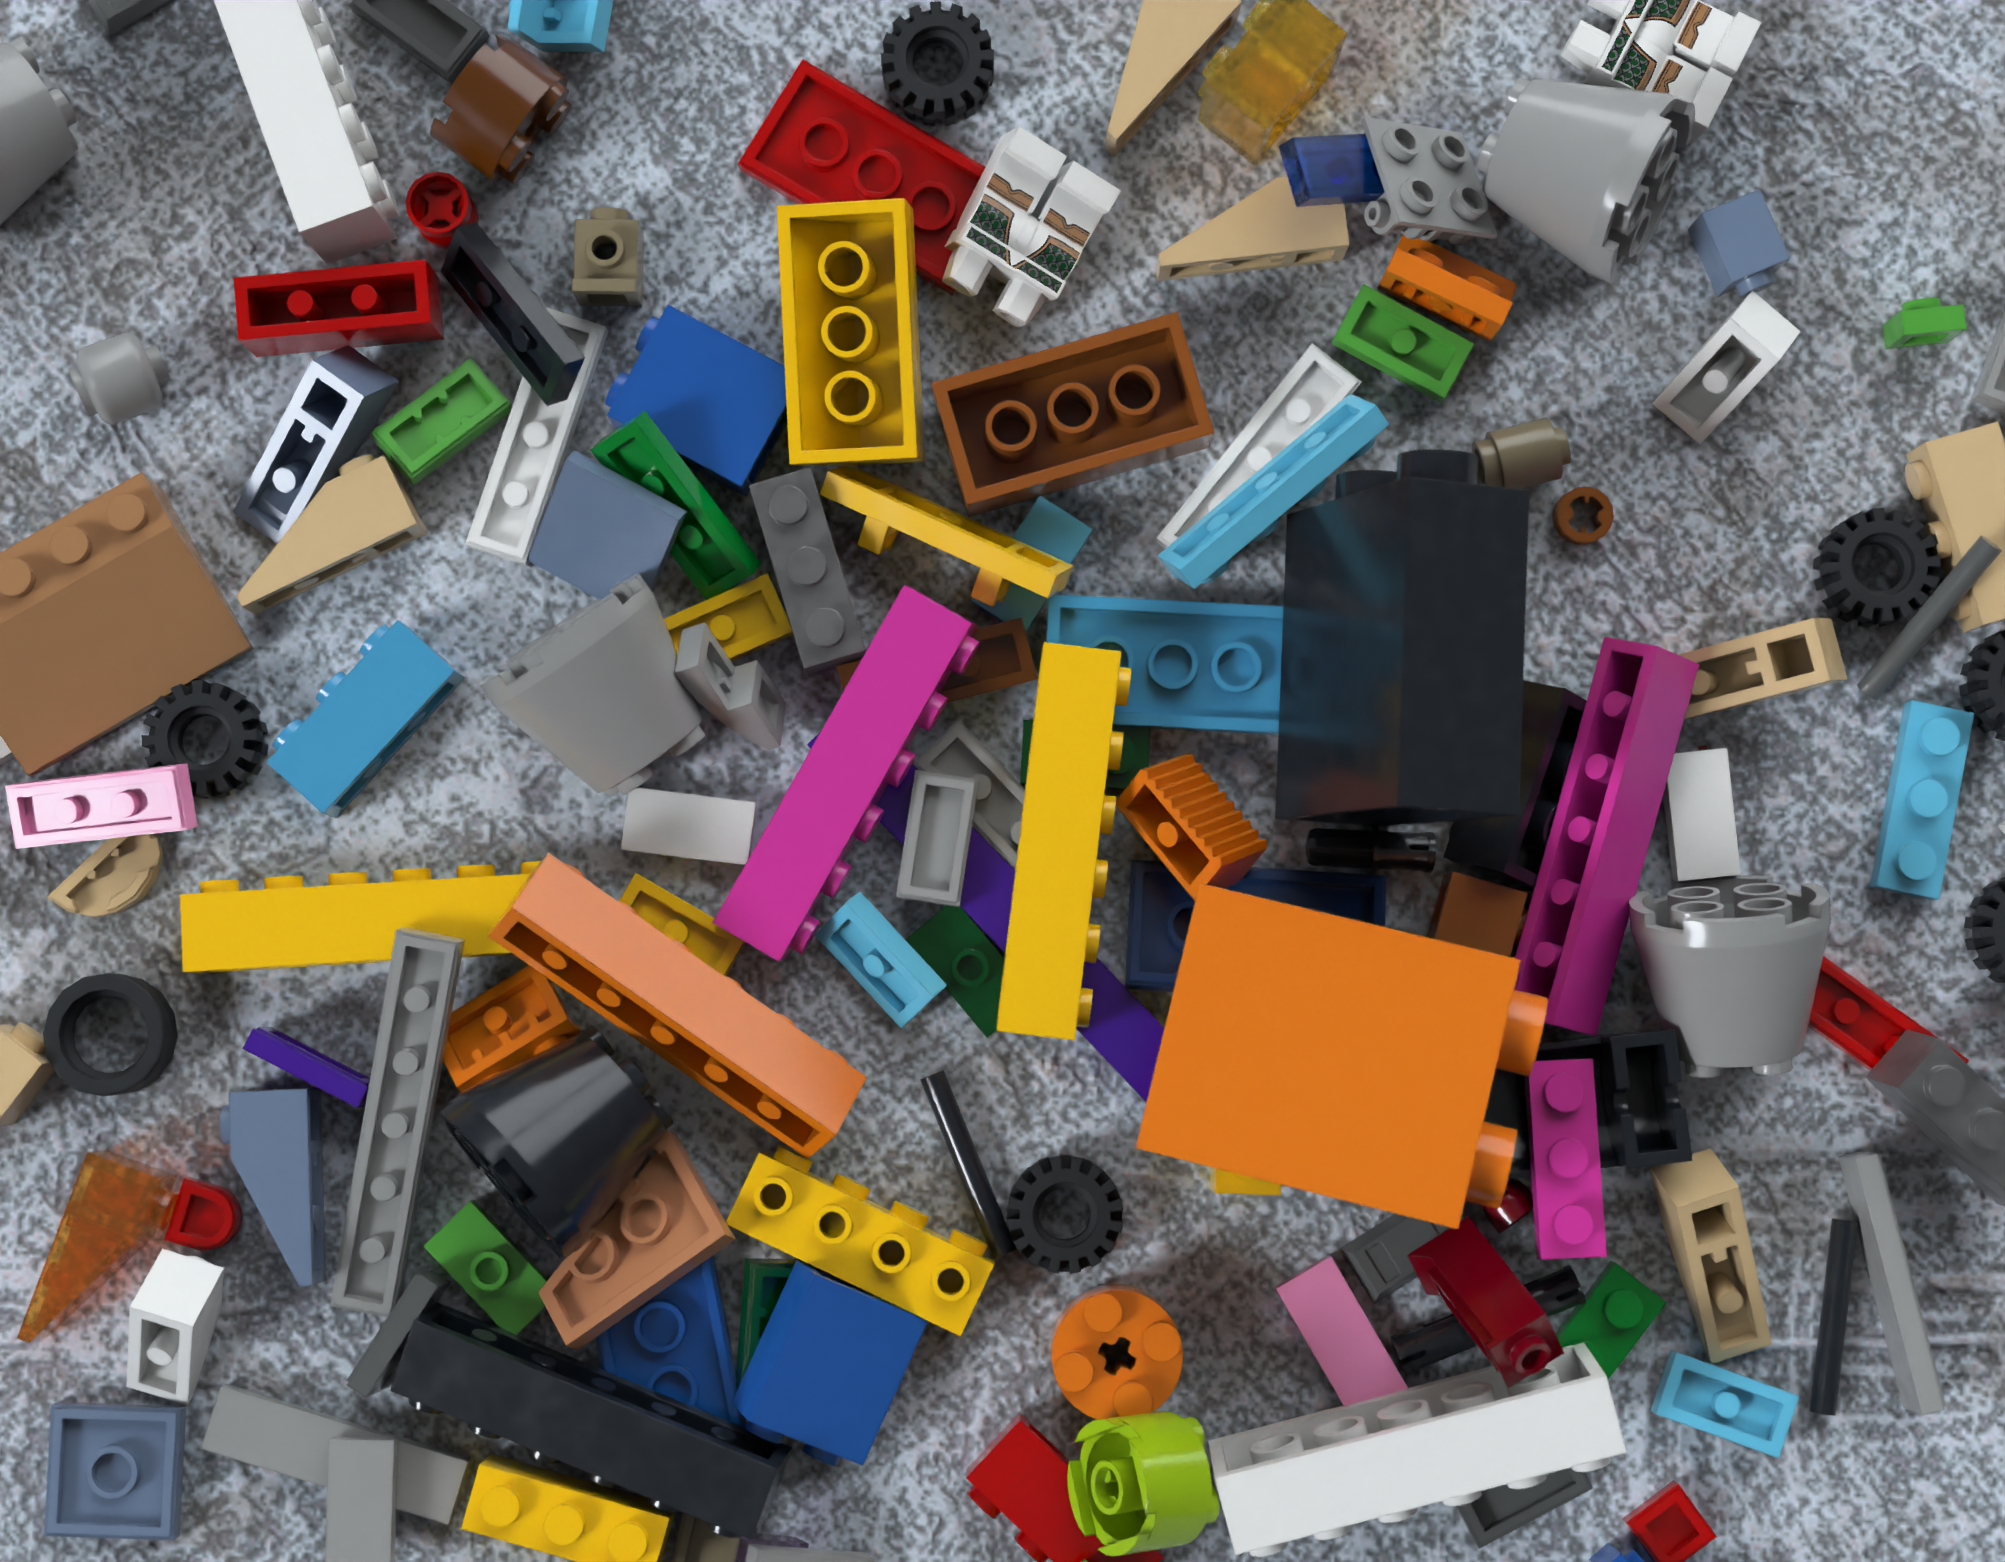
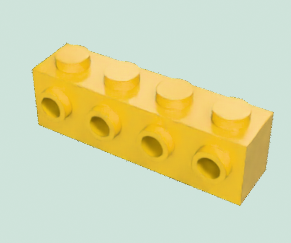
M778 1145L774 1155L765 1150L758 1153L726 1220L727 1225L958 1336L962 1335L994 1267V1260L984 1255L988 1244L954 1228L949 1238L925 1227L930 1218L928 1215L901 1202L894 1201L891 1210H888L869 1201L867 1198L872 1190L871 1188L840 1173H836L832 1182L809 1172L813 1164L812 1160L806 1159L801 1154L781 1145Z

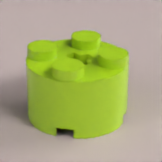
M1160 1411L1094 1420L1086 1424L1079 1431L1075 1442H1084L1079 1460L1069 1461L1067 1474L1069 1499L1079 1528L1085 1536L1096 1535L1104 1545V1547L1098 1548V1550L1105 1555L1121 1556L1186 1545L1200 1534L1205 1524H1211L1216 1521L1220 1509L1219 1496L1211 1483L1209 1463L1204 1450V1431L1195 1418H1182L1172 1412Z

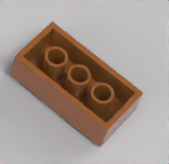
M1178 311L931 383L934 405L968 518L1038 498L1040 495H1048L1210 447L1214 436V429Z

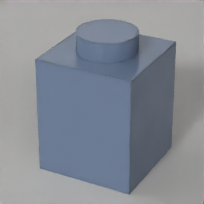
M1760 189L1701 213L1688 228V232L1717 297L1737 289L1740 297L1743 298L1747 297L1751 291L1757 293L1776 283L1773 274L1790 259Z

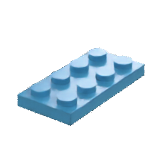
M1057 594L1048 598L1046 642L1121 651L1120 667L1131 668L1127 706L1115 705L1114 726L1278 735L1283 606Z

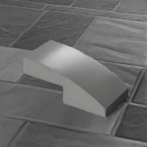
M705 622L682 629L674 673L686 689L713 716L744 738L767 750L780 747L786 702L759 661L755 660L734 666Z

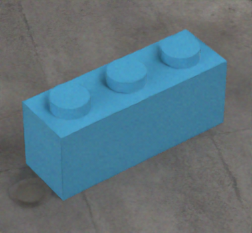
M399 620L390 628L386 624L377 628L360 648L359 652L364 657L347 675L341 671L328 680L316 696V700L320 703L304 722L296 719L288 724L272 744V747L277 751L266 763L322 814L337 818L465 679L462 674L410 627Z

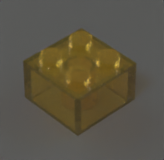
M1260 0L1243 23L1242 27L1246 30V33L1234 49H1231L1226 44L1223 45L1212 57L1202 73L1206 81L1198 92V95L1202 98L1198 121L1254 166L1259 163L1334 73L1347 36L1346 31L1307 0H1274V2L1272 0Z

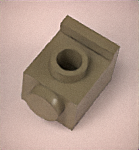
M613 207L594 208L590 210V219H575L572 292L580 306H643L644 232L639 220H628V212L624 209ZM598 245H617V251L612 258L601 260L595 256V250Z

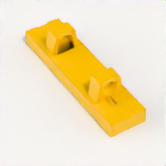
M843 465L829 470L819 493L826 498L866 515L857 543L858 546L879 555L892 548L898 531H901L980 567L971 597L992 607L997 602L1004 600L1011 582L1049 598L1056 591L1060 592L1065 589L1074 565L853 465Z

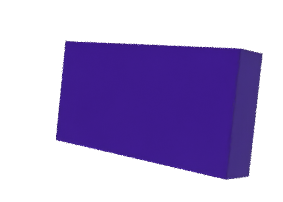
M273 1027L252 1029L242 1049L356 1108L365 1107L370 1077Z

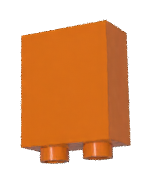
M1200 883L1136 1148L1458 1229L1465 1201L1497 1209L1500 1208L1513 1159L1517 1129L1485 1122V1112L1495 1069L1528 1077L1531 1075L1544 1026L1548 998L1514 990L1521 962L1519 959Z

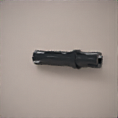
M1566 1265L1561 1270L1524 1284V1287L1544 1310L1547 1317L1577 1305L1582 1306L1586 1304L1584 1293L1578 1289L1581 1287L1570 1265ZM1453 1313L1400 1335L1395 1334L1390 1337L1406 1376L1411 1375L1416 1370L1477 1346Z

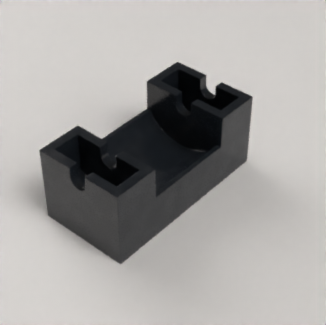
M1651 1029L1539 1043L1535 1061L1593 1059L1601 1168L1617 1166L1635 1168L1693 1161L1686 1108L1681 1107L1678 1097V1082H1682L1675 1029ZM1495 1069L1484 1121L1517 1129L1516 1144L1508 1179L1530 1177L1531 1167L1524 1075Z

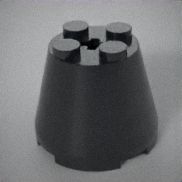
M589 1025L581 1033L457 1093L447 1102V1106L437 1113L461 1149L478 1169L481 1168L491 1183L508 1201L507 1203L511 1209L559 1258L563 1256L565 1259L586 1244L663 1133L674 1124L670 1115L650 1094L646 1097L643 1096L651 1088V1085L642 1072L628 1058L623 1059L619 1064L613 1061L611 1057L615 1054V1051L593 1025Z

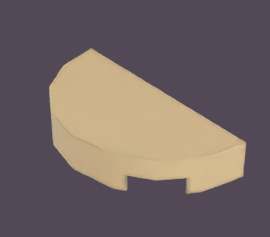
M160 833L107 839L47 898L67 912L92 917L123 913L143 900L158 879L163 857Z

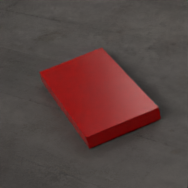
M802 59L738 162L739 170L796 204L905 198L913 208L916 275L953 296L956 290L942 281L952 251L947 249L945 245L953 230L957 228L960 217L985 166Z

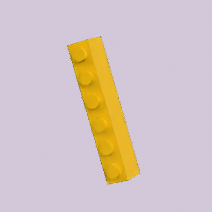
M1044 642L1042 646L996 1030L1000 1032L1075 1040L1076 1027L1088 1028L1093 989L1081 988L1084 962L1096 963L1100 939V925L1089 923L1092 898L1104 899L1108 872V860L1097 859L1100 833L1112 834L1116 796L1104 795L1107 769L1119 771L1124 735L1123 732L1112 731L1115 705L1127 706L1131 680V668L1120 667L1121 651Z
M541 861L520 863L521 874L496 876L495 865L457 866V878L432 879L430 868L399 869L392 871L393 882L368 883L367 872L328 874L329 886L304 887L303 876L264 878V890L240 891L239 880L200 882V893L180 894L183 972L214 973L391 962L396 930L400 927L465 939L462 958L514 955L488 937V935L522 884Z

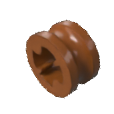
M1589 486L1577 487L1562 495L1555 504L1552 514L1553 525L1558 534L1567 542L1576 545L1590 544L1604 537L1611 528L1614 518L1613 506L1609 498L1599 489ZM1574 499H1579L1580 506L1590 501L1597 508L1598 511L1592 516V521L1596 525L1593 532L1586 533V526L1578 528L1577 531L1570 526L1568 520L1574 515L1570 503Z

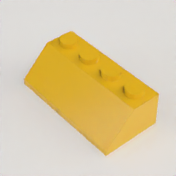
M905 198L776 206L789 464L876 465L925 462L913 208Z

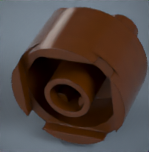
M500 32L495 35L499 48L495 51L485 43L456 78L442 101L453 110L446 124L434 118L430 135L493 182H499L504 178L515 185L525 175L535 158V154L528 150L542 130L549 135L554 134L567 117L572 104L565 100L569 93V90L566 88L567 78L510 36Z

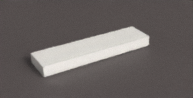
M547 307L548 312L564 332L574 340L578 349L585 357L568 399L550 406L543 402L524 376L522 377L465 543L469 548L527 567L530 563L527 561V558L562 470L609 332L606 326Z
M1312 343L1159 534L1156 542L1164 549L1170 546L1349 394L1353 395L1362 381Z

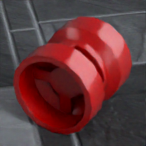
M438 171L426 173L416 179L407 192L405 204L408 216L423 238L436 248L448 250L457 227L474 222L479 223L478 209L461 181L451 174ZM436 221H441V222H442V221H447V222H446V223H439V222H436Z

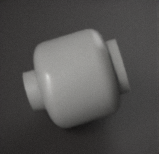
M130 332L121 333L81 348L76 358L78 366L69 369L88 417L98 414L102 421L110 425L118 424L159 408L163 399L159 385L171 381L157 345L144 349L140 339Z

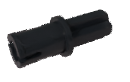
M1374 824L1368 825L1367 830L1314 828L1308 832L1305 850L1308 863L1312 866L1365 868L1367 875H1375L1378 869L1432 873L1435 866L1436 851H1429V846H1435L1436 839L1433 832L1379 831V827Z

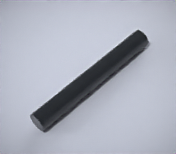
M944 1070L920 1079L983 1236L988 1244L992 1258L994 1259L1016 1250L1017 1248Z
M1834 1218L1831 1220L1809 1409L1810 1412L1833 1416L1836 1415L1858 1227V1222Z

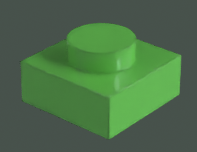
M1922 298L1903 303L1901 305L1902 310L1882 325L1885 349L1944 344L1950 342L1967 329L1964 304L1941 306L1940 298Z

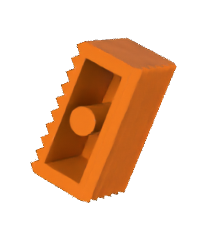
M1184 754L1141 769L1115 804L1194 901L1196 900L1200 883L1219 888L1225 887V889L1230 885L1234 886L1267 849V839H1259V831L1253 829L1250 820L1243 819L1241 810H1235L1234 801H1227L1226 792L1219 791L1218 782H1213L1210 773L1203 772L1202 763H1195L1194 754Z

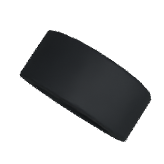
M105 973L83 977L60 993L48 1010L43 1037L46 1057L59 1078L80 1092L98 1096H114L137 1092L157 1080L173 1058L178 1033L174 1011L162 992L144 979L123 974ZM114 996L127 999L140 1009L146 1019L149 1036L145 1051L135 1064L124 1071L107 1073L93 1069L82 1060L76 1050L74 1030L77 1018L86 1006L99 998Z

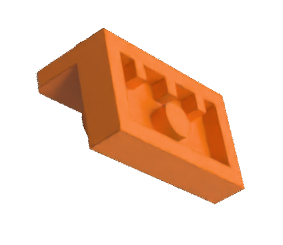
M1402 235L1377 289L1488 342H1491L1503 325L1513 304L1511 299L1517 288L1515 282L1432 242L1424 241L1420 238L1409 239Z
M528 965L452 1012L443 1061L456 1087L463 1091L581 1033L583 1030L571 1018L553 982Z

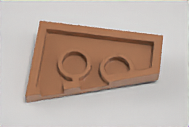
M668 1129L654 1146V1149L657 1151L636 1179L632 1177L618 1197L617 1203L598 1225L586 1244L564 1259L538 1292L567 1347L578 1351L735 1240L733 1233L679 1137Z

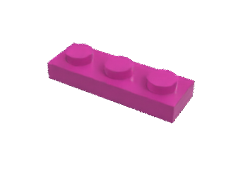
M1593 1059L1535 1061L1531 1075L1529 1077L1524 1076L1536 1257L1538 1260L1607 1257Z

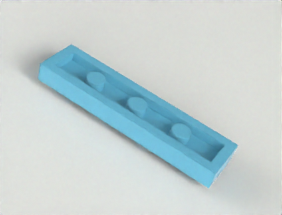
M1349 394L1162 551L1158 557L1171 575L1194 589L1200 584L1215 580L1226 571L1230 564V559L1248 543L1257 542L1268 536L1278 525V518L1297 502L1306 501L1318 494L1326 485L1327 477L1346 461H1352L1364 455L1375 443V436L1389 425L1388 421L1377 405Z

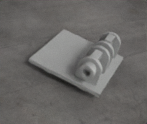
M1364 117L1361 120L1385 191L1376 201H1371L1365 209V222L1368 226L1372 227L1375 233L1388 235L1390 233L1400 234L1402 232L1409 239L1420 238L1424 241L1439 239L1446 240L1453 245H1462L1468 240L1474 239L1475 236L1495 239L1498 236L1487 199L1483 193L1470 156L1469 147L1462 132Z

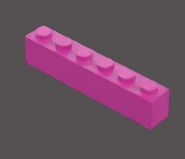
M907 585L902 587L712 923L779 962L790 957L793 950L801 955L805 952L821 924V921L814 918L813 915L823 897L827 895L834 899L852 870L853 866L845 862V859L856 839L866 843L884 814V810L876 806L885 788L888 783L897 788L911 768L916 754L909 751L908 748L920 727L929 732L945 708L948 698L941 695L940 692L953 671L961 676L972 661L980 645L979 641L972 638L978 627L977 624Z
M1604 637L1515 959H1519L1521 962L1514 990L1548 998L1544 1022L1596 1036L1630 916L1629 900L1636 894L1699 667L1698 663L1659 646Z

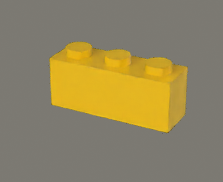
M491 1454L479 1464L461 1529L576 1562H662L675 1513L665 1512L653 1507L644 1496L616 1488L604 1487L591 1481Z

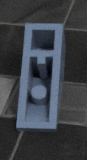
M350 345L312 359L233 512L272 541L278 543L323 485L340 476L338 469L352 460L377 424L399 381Z
M300 1088L228 1092L229 1105H223L220 1112V1135L223 1144H230V1158L298 1285L312 1286L326 1281L321 1089Z

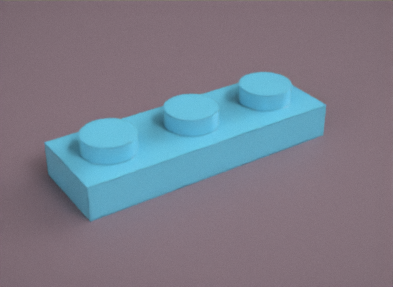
M1915 700L1904 703L1870 888L1927 900H1939L1974 713Z

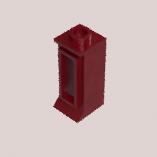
M1469 1217L1460 1221L1458 1229L1449 1228L1407 1255L1426 1294L1441 1297L1495 1370L1499 1371L1508 1389L1527 1376L1538 1373L1549 1362L1564 1354L1544 1310Z

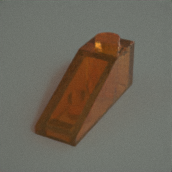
M108 1150L86 1153L17 1339L30 1343L50 1336L155 1236L157 1229L164 1230L167 1227L178 1198L177 1193L171 1192L177 1175Z

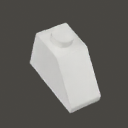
M1751 291L1652 404L1701 444L1781 359L1801 331L1754 291Z
M161 1250L130 1305L126 1387L188 1406L193 1397L221 1310L224 1267L211 1264L197 1256H185L169 1250Z

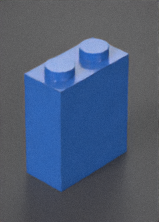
M668 304L660 319L652 316L643 327L636 343V350L641 352L630 374L622 371L614 380L605 404L611 407L607 416L614 428L617 429L638 414L646 411L688 467L747 497L750 492L749 485L755 483L787 424L785 367L779 362Z
M796 1260L731 1404L748 1420L745 1428L760 1438L781 1444L784 1436H788L805 1443L802 1451L821 1462L838 1466L842 1457L863 1466L928 1321L821 1269Z

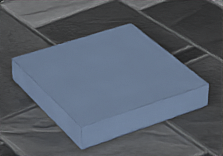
M574 451L565 459L527 561L597 599H603L611 594L609 591L611 588L636 573L642 576L651 591L654 592L687 511L585 455Z
M57 1402L52 1404L44 1536L175 1540L180 1537L187 1406Z

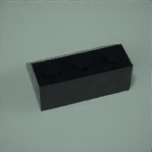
M1523 680L1519 815L1454 821L1450 828L1449 841L1443 856L1444 858L1479 875L1530 893L1534 892L1587 700L1566 688Z

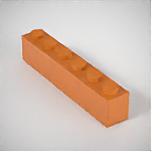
M550 853L544 857L525 880L488 935L495 942L806 1159H809L837 1135L867 1079L865 1075L850 1066L847 1060L839 1053L823 1047L799 1030L788 1017L772 1011L744 991L737 981L721 975L693 955L683 943L663 934L639 917L632 907L615 900L585 879L584 875L577 868L561 862Z

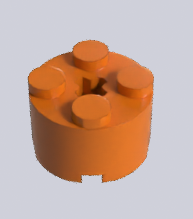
M1125 1284L1095 1287L1072 1299L1061 1311L1054 1325L1050 1345L1055 1379L1068 1401L1084 1414L1099 1420L1152 1413L1161 1407L1173 1393L1182 1371L1183 1349L1181 1337L1168 1312L1147 1292ZM1119 1337L1126 1338V1348L1132 1356L1127 1363L1118 1360L1114 1367L1106 1366V1357L1099 1349L1103 1342L1114 1345Z

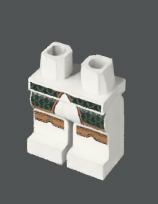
M1588 0L1587 5L1616 19L1608 34L1580 20L1570 35L1561 56L1578 69L1588 73L1583 84L1662 92L1692 102L1695 106V122L1689 142L1692 145L1708 129L1733 80L1731 77L1737 72L1762 22L1741 12L1731 16L1700 0Z
M1020 126L1000 137L960 217L957 228L953 230L945 247L951 250L952 254L942 279L943 283L969 297L977 295L988 274L1006 284L992 311L1015 327L1027 325L1039 311L1042 304L1058 299L1066 284V279L1076 266L1082 250L1103 214L1110 211L1121 190L1075 161L1062 166L1067 157L1066 155Z

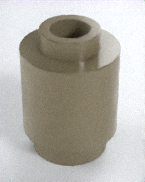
M1547 417L1489 431L1486 433L1485 439L1472 443V454L1478 456V480L1480 485L1522 489L1562 478L1563 465L1570 464L1571 462L1570 445L1562 427L1554 428Z

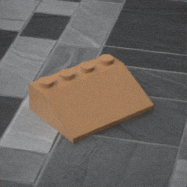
M143 472L0 553V736L30 777L156 706L153 703L160 696L169 698L173 695L170 688L179 684L190 686L192 681L203 679L254 649L165 491Z

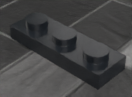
M474 222L457 227L440 272L543 402L550 406L567 400L584 362V355L580 352L574 340L564 332L544 307L538 295L528 287L508 262L502 250L491 241L479 224Z

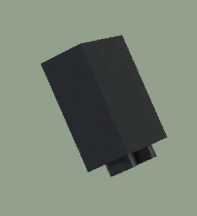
M1444 449L1402 452L1397 455V472L1355 470L1339 473L1336 475L1335 500L1287 514L1275 819L1399 827L1519 815L1529 490L1477 484V455Z

